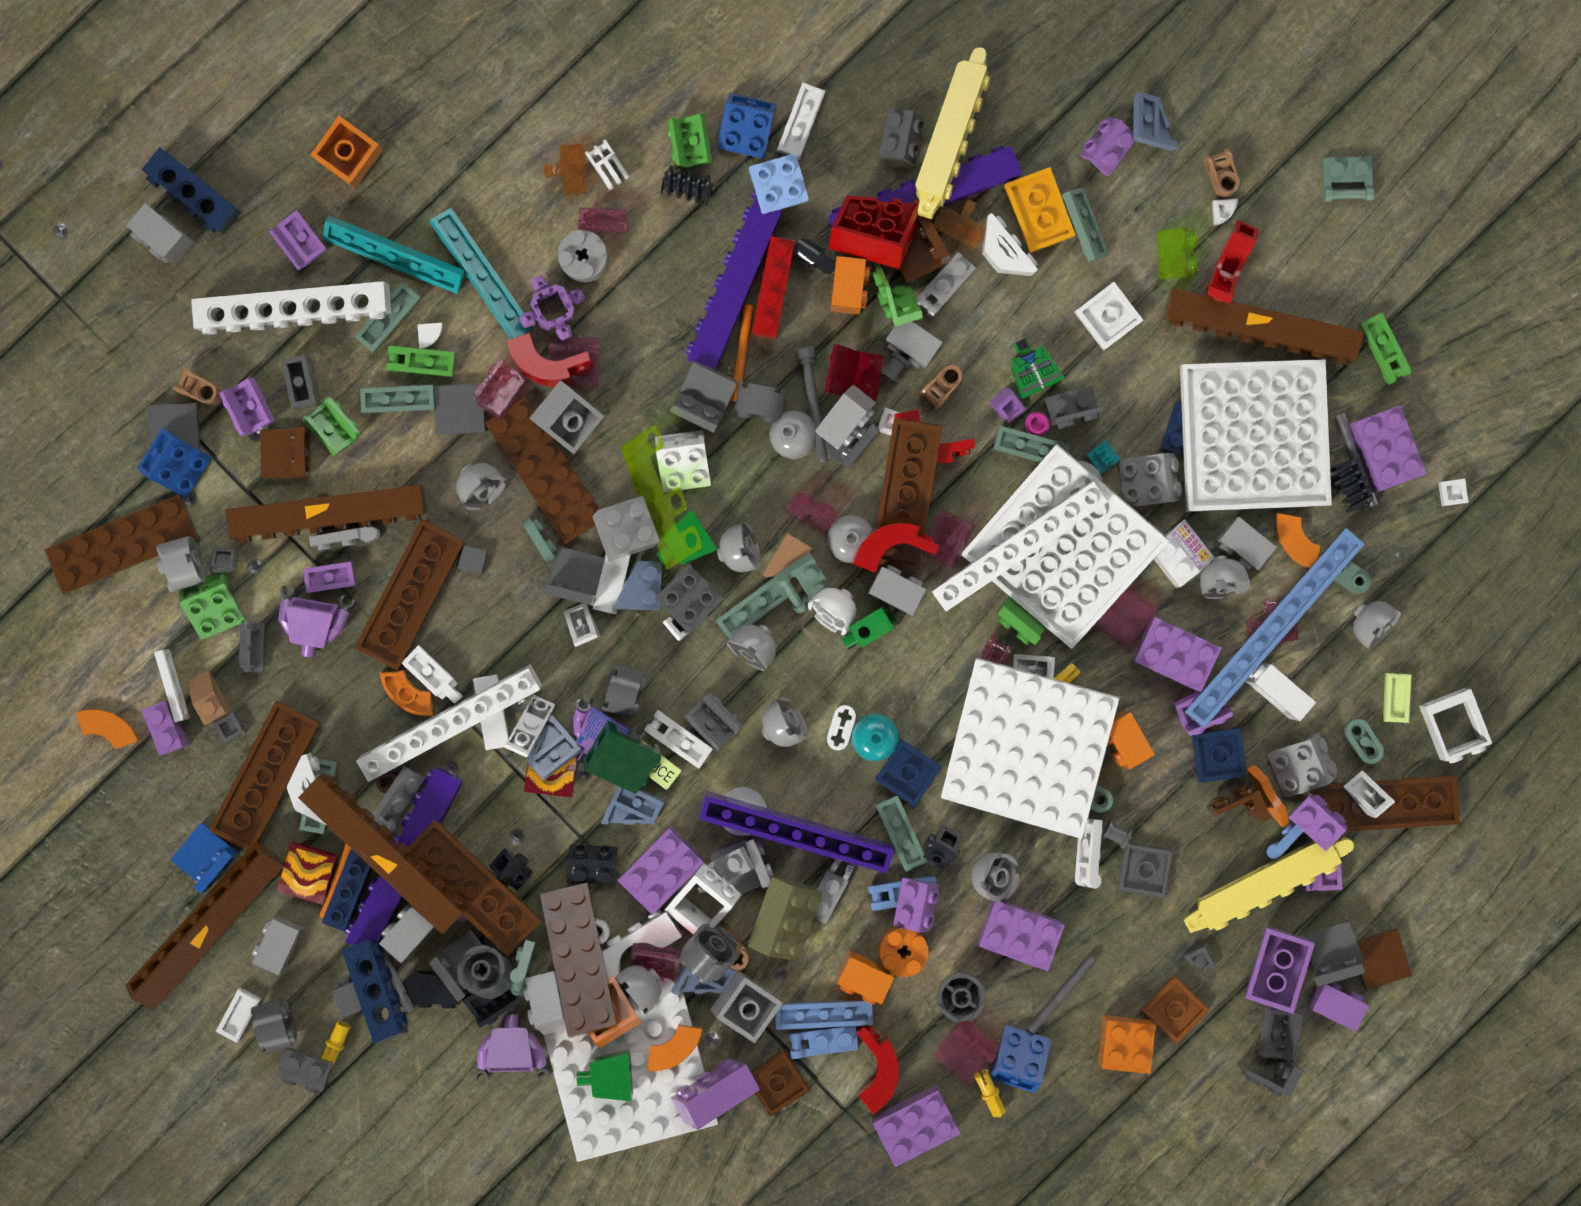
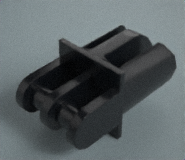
M805 238L795 243L794 257L811 269V272H813L815 267L825 274H832L834 272L835 263L824 255L826 252L825 247L823 249L813 241Z

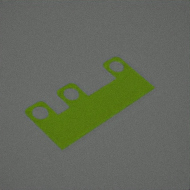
M653 425L622 446L621 451L638 496H643L660 540L657 546L666 570L699 551L702 547V542L694 526L688 527L681 533L678 532L673 518L687 509V503L679 487L664 495L650 456L663 448V440L658 427ZM651 432L656 433L658 436V445L655 448H651L647 441L648 435ZM674 494H678L682 499V506L678 510L674 509L671 505V497ZM688 533H693L696 536L697 544L694 548H689L686 544V535Z

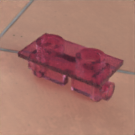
M579 208L578 230H605L622 234V231H628V209Z
M796 491L786 508L790 511L789 514L804 521L808 513L813 515L809 523L822 530H829L839 513L831 505L819 503L813 500L809 494Z

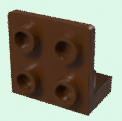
M917 217L918 224L916 225L913 239L899 269L907 284L913 283L950 262L948 250L932 222L926 217Z
M294 427V429H262L260 431L262 478H311L310 429Z
M1246 785L1234 789L1231 796L1225 798L1222 795L1210 801L1211 805L1206 807L1208 812L1217 816L1243 804L1249 816L1252 815L1253 818L1262 822L1272 818L1260 791L1252 787L1247 788Z

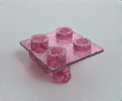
M550 337V361H561L584 352H588L594 368L589 369V372L584 375H572L574 385L571 386L598 387L599 338L571 337L562 341L559 337Z
M961 1021L956 1024L932 1056L967 1084L971 1085L975 1080L974 1075L977 1072L981 1073V1070L989 1062L992 1063L995 1060L999 1046L968 1021Z

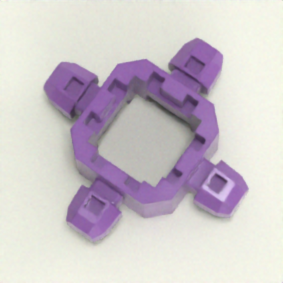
M542 275L533 278L532 285L535 292L538 291V293L533 294L530 303L532 312L528 310L519 317L523 328L531 327L537 322L541 330L550 332L557 329L555 332L562 341L571 338L572 331L570 326L566 324L571 322L574 313L573 304L576 306L585 299L582 290L575 289L569 291V295H567L562 286L555 284L547 287L549 284ZM552 295H557L566 313L564 316L547 322L538 307V303Z

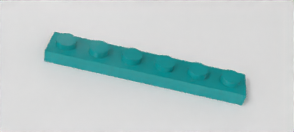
M452 208L432 218L430 224L461 269L465 270L464 273L508 337L514 339L531 332L534 327L523 328L519 317L524 312Z
M330 215L326 219L323 240L458 294L460 291L465 270Z

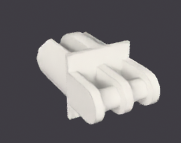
M603 140V144L598 147L595 145V149L591 152H585L609 190L614 187L603 172V168L606 167L617 185L622 183L611 166L612 162L615 163L625 180L630 178L606 140ZM608 149L610 154L604 157L602 153ZM599 155L602 160L595 163L593 158Z

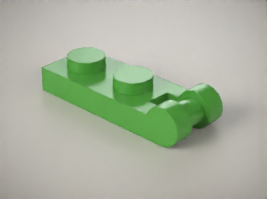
M1383 313L1358 324L1361 331H1364L1363 335L1388 385L1396 382V378L1400 376L1406 377L1411 374V368ZM1396 361L1398 367L1392 370L1389 363Z
M388 346L387 353L390 356L389 363H386L387 371L454 377L455 352ZM399 355H405L404 364H398Z

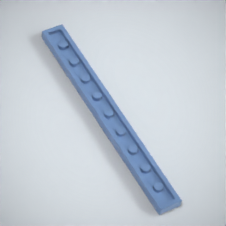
M1345 528L1187 708L1185 713L1201 727L1205 728L1365 544Z

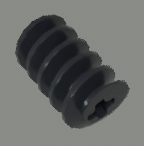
M670 165L665 171L660 194L666 188L667 196L669 197L676 191V198L681 199L685 193L686 201L690 202L692 197L695 196V203L699 204L704 198L705 206H708L713 183H711L710 175H707L705 180H702L701 173L698 172L696 177L692 178L691 170H688L684 176L681 167H679L676 173H673V165Z
M1352 458L1330 467L1336 468L1330 474L1331 477H1339L1334 485L1343 486L1338 495L1347 496L1341 501L1342 504H1350L1345 513L1371 504L1368 502L1373 498V494H1364L1370 489L1369 485H1361L1366 480V477L1357 476L1363 470L1362 467H1354L1359 462L1358 458Z

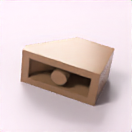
M787 533L763 576L766 578L776 576L777 573L809 554L813 548Z
M210 670L187 681L192 704L204 725L212 724L233 712Z

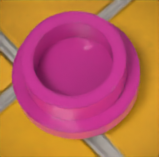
M1040 412L1030 414L1025 421L1026 431L1036 436L1044 435L1049 429L1047 416Z

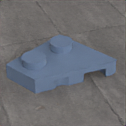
M1142 92L1135 94L1133 141L1170 151L1178 148L1177 141H1172L1167 128L1170 127V123L1164 114V107L1160 97Z
M636 561L630 576L622 587L621 593L613 604V609L660 610L661 605L655 598L661 592L662 562Z
M553 715L548 718V723L528 759V764L543 781L582 752L580 746Z
M618 786L601 823L654 824L665 800L642 789H639L637 794H634Z
M684 966L671 990L676 995L680 994V992L702 994L711 991L713 993H722L737 971L729 968L718 981H710L708 984H703L697 979V976Z

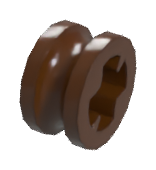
M388 771L377 777L376 786L378 790L386 793L390 786L385 788L382 785L385 782L382 781L383 777H392L395 781L398 775Z

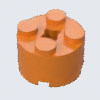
M893 926L881 936L879 955L883 966L890 973L900 977L916 975L927 962L929 954L928 945L922 933ZM903 945H906L909 952L900 955L897 949H902Z

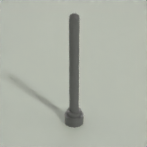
M806 347L796 350L795 353L797 362H800V366H803L811 419L816 430L822 422L812 366L816 355L813 347ZM815 432L818 460L821 463H826L828 455L825 439Z

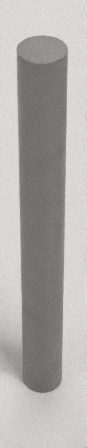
M1345 413L1337 415L1336 419L1351 459H1359V462L1354 467H1362L1363 469L1357 475L1366 477V480L1361 485H1369L1370 487L1364 494H1373V498L1368 502L1371 503L1369 504V507L1378 504L1347 417Z
M1089 955L1031 1022L1027 1027L1030 1032L1035 1034L1097 962L1093 956Z

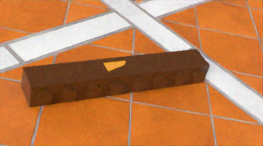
M1176 288L1169 291L1163 320L1169 321L1171 326L1183 327V324L1193 326L1192 330L1202 333L1211 330L1216 332V336L1230 338L1233 335L1240 337L1241 342L1253 344L1254 341L1264 343V347L1278 349V346L1287 348V352L1293 354H1301L1303 351L1311 353L1310 357L1325 360V357L1333 358L1335 363L1341 365H1349V362L1352 363L1358 360L1364 331L1233 301L1228 304L1224 301H1217L1211 296Z
M422 485L226 509L229 538L237 539L238 543L252 542V537L261 536L262 540L277 538L276 534L285 533L286 537L301 535L300 531L310 530V534L323 533L326 527H334V531L349 529L348 525L358 524V528L373 526V521L381 520L382 525L397 523V518L405 517L406 521L421 520V515H427L424 486Z
M325 773L319 775L298 799L443 934L467 909L464 905V900L458 894H452L440 877H434L422 860H416L404 843H398L386 826H380L374 820L375 816L368 809H362L356 803L357 799L350 792H344L338 786L339 782L332 775H326Z
M255 841L125 985L131 999L153 1011L159 1004L164 1002L174 987L181 983L183 977L198 964L202 956L215 945L221 935L230 929L232 923L240 914L247 910L249 904L280 873L284 865L278 855Z

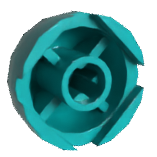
M869 713L862 716L855 723L851 732V742L854 750L862 758L869 761H882L889 758L899 744V732L896 724L889 717L881 713Z

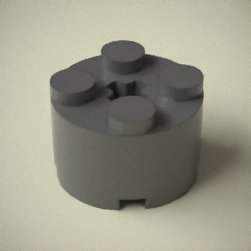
M739 381L735 404L738 416L752 418L754 415H761L762 420L768 422H776L777 418H782L787 388H782L781 392H778V386L755 382L748 383V386H745L746 381Z
M613 663V669H616V671H610L603 696L605 697L604 702H607V704L602 703L601 710L630 717L631 714L636 715L640 703L637 694L638 691L643 692L646 677L642 674V670Z
M703 924L696 930L683 946L679 957L680 962L697 976V979L703 984L721 979L739 956V952L736 954L735 948L737 944L734 938L721 927L717 926L716 929L709 927L711 924Z
M479 945L469 949L464 954L461 963L459 962L457 975L460 984L467 991L481 998L492 999L499 997L512 987L513 983L510 979V973L513 970V965L504 953L486 945Z
M282 999L251 1007V1015L256 1013L257 1020L252 1021L259 1048L264 1047L263 1055L293 1046L298 1034L295 1024H290L289 1022L291 1008L288 1000L282 1001Z

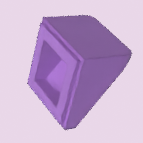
M1005 387L989 402L1007 424L1011 423L1026 409L1016 394L1008 387Z

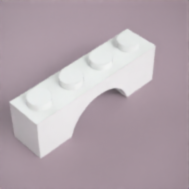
M658 909L653 915L650 914L648 916L649 921L642 925L640 922H637L628 928L627 931L629 933L622 938L617 935L607 942L608 947L602 950L608 979L621 972V956L628 947L637 943H649L662 950L681 938L683 933L673 917L666 911L662 912Z

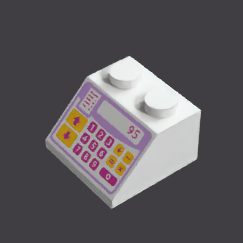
M1184 519L1165 534L1169 542L1157 554L1154 560L1173 585L1181 587L1197 575L1215 557Z

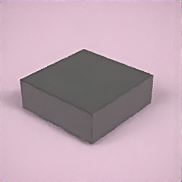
M463 545L458 569L482 575L488 551Z
M213 547L209 565L210 572L235 573L238 558L237 548Z
M236 711L213 722L224 744L247 733Z

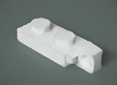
M420 645L402 662L435 696H439L442 700L447 696L454 704L458 703L463 697L454 688L458 684L454 680L455 678Z

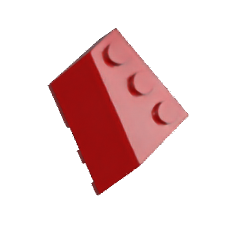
M846 196L831 229L829 249L900 269L914 236L918 222L917 217H919L918 207L920 200H915L914 203H901V199L892 198V202L879 201L876 197Z

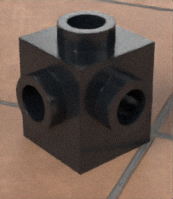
M942 825L935 835L930 833L926 839L924 846L927 848L923 857L944 869L949 862L954 863L960 853L958 848L963 836Z
M506 848L489 865L499 880L507 887L511 886L516 890L533 873L527 865L529 860L519 852L514 854Z

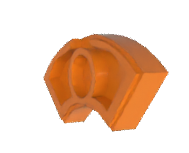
M1276 513L1275 530L1279 543H1281L1283 549L1293 561L1310 569L1319 558L1321 546L1312 543L1305 536L1301 527L1300 517Z
M405 670L380 673L382 685L386 693L398 706L415 715L434 716L432 692L422 691L413 686L408 680Z
M98 709L76 712L84 735L96 734L103 736L111 742L115 750L140 741L134 728L125 719L111 712Z
M1252 765L1247 771L1254 788L1260 791L1273 818L1282 828L1290 824L1286 806L1280 801L1273 790L1269 778L1257 766Z
M678 1024L677 1030L670 1040L662 1044L651 1045L647 1071L666 1070L683 1062L696 1048L701 1036L702 1027Z

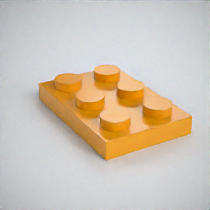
M1051 167L1004 184L1029 254L1076 236Z

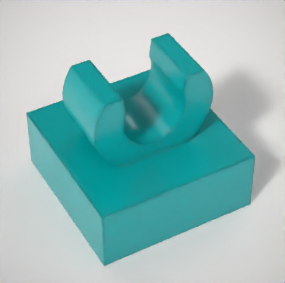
M1106 440L1085 455L1092 465L1099 470L1100 474L1120 460Z

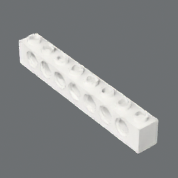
M384 281L191 299L194 329L202 331V334L205 335L217 334V330L226 329V332H240L242 327H250V330H264L265 325H274V328H287L289 323L298 322V326L313 325V321L322 320L323 324H332L337 322L336 319L346 318V321L353 322L360 321V317L370 316V319H383L385 314H392L390 286ZM367 296L369 300L368 305L365 308H360V299ZM339 299H343L344 307L337 311L335 304ZM315 301H319L320 309L313 313L311 309L312 304ZM295 303L296 311L294 314L289 315L288 307L290 304ZM271 305L272 313L270 316L265 317L264 309ZM247 307L248 316L245 319H241L240 312L243 308ZM220 310H224V318L221 321H217V313Z
M1097 478L1093 479L936 586L932 593L944 610L948 611L1109 501V495Z
M530 664L364 753L356 762L369 782L541 689L542 684Z

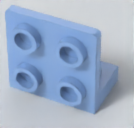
M796 153L749 166V174L754 184L762 214L808 202L809 198Z

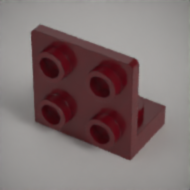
M834 344L825 381V392L841 397L854 385L876 402L885 356L876 353L859 352L840 344Z

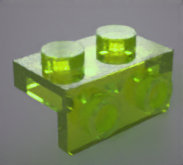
M1176 228L1158 231L1160 280L1195 279V272L1198 270L1194 249L1197 247V237L1193 230Z

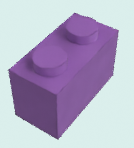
M163 701L142 710L159 756L190 745L181 721L174 722L169 701Z
M1335 982L1316 987L1307 1006L1311 1010L1357 1032L1369 1007L1363 1001L1364 996L1352 990L1347 994L1341 991L1342 986Z

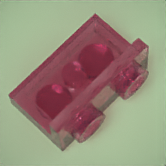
M500 358L497 363L490 367L488 376L483 383H479L475 388L474 399L479 407L502 419L529 380L523 374L507 366L506 361Z
M943 509L935 518L934 527L929 535L935 538L934 543L939 545L937 553L931 554L922 550V553L954 569L976 525Z

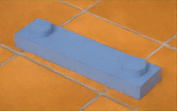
M862 999L783 1003L775 1014L776 1030L873 1025L872 1004Z

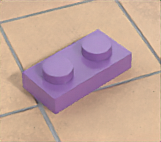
M353 562L303 569L307 593L356 586Z

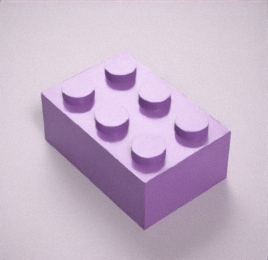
M1401 405L1349 424L1374 492L1388 489L1426 474Z
M1150 617L1130 661L1190 689L1202 692L1221 651V647L1161 619Z
M670 826L620 876L618 882L653 915L704 863L705 859Z
M1001 900V902L991 901L977 944L984 949L1049 971L1065 925L1057 919Z
M1266 926L1247 985L1245 998L1294 1014L1315 945L1314 941Z
M724 1059L716 1065L717 1068L709 1073L707 1071L696 1077L697 1081L690 1086L684 1085L675 1091L676 1095L672 1096L671 1100L683 1122L699 1130L759 1091L760 1089L746 1064L733 1059Z
M937 1084L872 1117L873 1125L895 1167L960 1135L959 1128Z

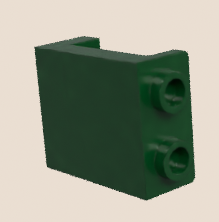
M607 720L584 757L583 762L585 771L637 794L640 787L643 788L647 784L652 768H656L659 765L661 755L657 744L653 743L650 747L617 731L616 724Z

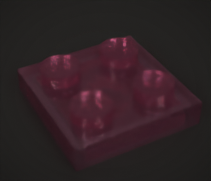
M1127 588L1099 618L1095 625L1130 648L1158 608Z
M633 943L630 966L640 965L648 971L653 968L661 979L676 981L679 976V957L682 950H676L669 946L662 948L648 943Z

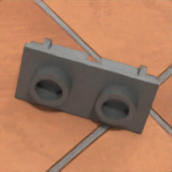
M240 623L239 671L264 672L265 624Z

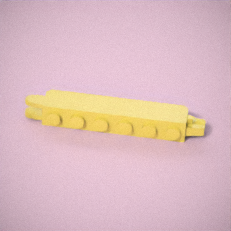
M982 47L974 49L969 61L963 60L959 62L955 69L915 184L916 195L920 200L918 215L921 217L932 219L938 207H943L945 199H950L953 190V185H951L953 177L957 178L960 171L961 163H958L961 155L964 156L967 151L968 133H973L976 122L973 119L975 112H980L983 98H981L983 90H988L990 83L986 66L987 52Z
M1343 836V838L1338 839L1325 851L1312 840L1198 899V908L1184 918L1188 930L1191 933L1207 927L1210 930L1213 928L1216 931L1229 925V920L1235 917L1242 919L1251 913V909L1257 906L1263 908L1273 902L1272 898L1278 895L1285 897L1295 891L1294 887L1300 884L1306 886L1316 881L1315 876L1323 872L1327 875L1338 869L1337 865L1342 863L1340 858L1353 851L1354 842L1350 838Z

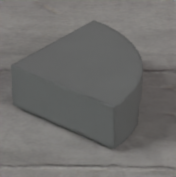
M1204 944L1183 954L1185 960L1196 968L1208 970L1216 967Z

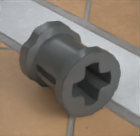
M893 352L891 361L885 369H882L881 374L891 382L898 384L899 377L906 367H910L911 363Z
M1109 819L1101 838H1108L1118 843L1119 847L1124 849L1132 836L1133 830L1131 828L1125 829L1116 824L1115 820Z

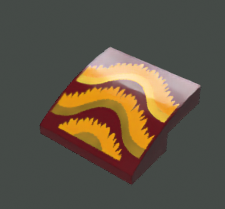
M579 754L545 781L527 763L524 792L572 798Z
M291 841L283 864L284 867L281 871L277 891L324 905L330 880L334 875L338 855Z

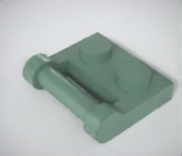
M1372 157L1323 158L1321 160L1323 202H1332V199H1364V201H1373ZM1363 183V189L1332 190L1331 184Z
M810 553L775 576L776 583L784 589L796 613L804 612L809 601L819 591L831 588ZM795 576L806 592L801 596L798 595L790 582Z
M525 940L524 947L518 948L515 959L517 961L516 969H513L510 973V979L513 983L511 992L515 996L522 995L524 993L523 987L527 986L525 978L530 976L535 959V942Z

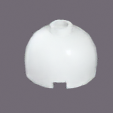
M825 588L819 591L808 603L809 610L814 608L817 612L814 617L822 625L835 633L838 629L841 630V635L848 632L849 627L854 624L857 616L856 605L852 600L853 596L846 589Z

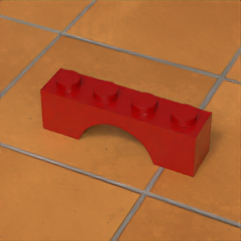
M772 236L770 238L752 336L771 340L777 339L785 290L794 253L795 241Z

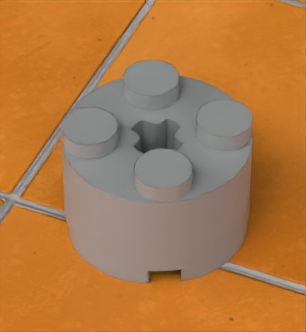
M575 230L562 240L558 249L560 266L566 275L576 282L587 283L597 280L604 275L608 268L609 255L602 239L593 232ZM587 252L589 259H583L580 262L579 254Z
M183 537L157 545V552L160 560H157V567L160 574L166 575V584L170 592L206 581L205 567L200 565L199 557L202 556L192 537Z

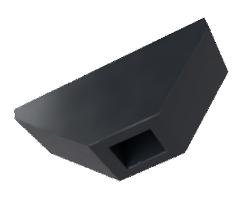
M415 970L402 982L406 990L405 993L410 998L411 1003L417 1004L419 1008H430L432 1004H442V1008L452 1009L462 1002V999L457 1002L435 971Z

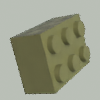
M772 877L748 947L768 957L799 961L823 892L802 882Z

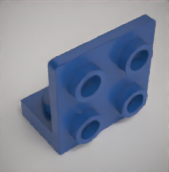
M730 93L725 103L718 148L764 158L777 104Z
M162 427L137 469L148 479L187 498L212 457L180 440L173 433Z
M200 823L171 858L173 863L197 882L194 888L201 894L212 887L239 854L236 849L219 835L209 831L210 828L204 823Z
M1006 1025L1003 1029L996 1063L990 1070L991 1079L1035 1093L1043 1081L1051 1039Z

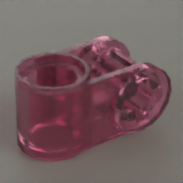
M991 634L983 647L980 659L1003 665L1013 645H1006L996 640L995 636Z

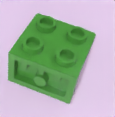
M874 262L876 271L872 272L875 285L878 286L879 291L877 295L881 306L883 305L886 318H891L895 327L923 318L922 311L910 285H900L890 289L880 263Z
M214 573L207 576L205 582L179 590V604L202 640L245 622V616L228 589V576L226 573Z

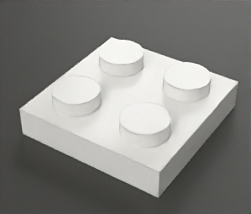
M1115 282L1111 283L1074 312L1103 351L1143 321Z

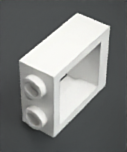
M1261 663L1246 680L1251 687L1289 719L1301 721L1316 704L1312 698L1272 664Z
M1463 688L1419 705L1440 760L1455 763L1463 759L1462 755L1470 752L1472 755L1481 753L1486 750L1485 746L1492 744L1471 689ZM1463 703L1477 739L1446 750L1433 714Z
M703 863L674 896L664 911L694 934L703 924H711L709 927L714 928L734 906L741 893ZM696 883L724 905L712 920L684 897Z

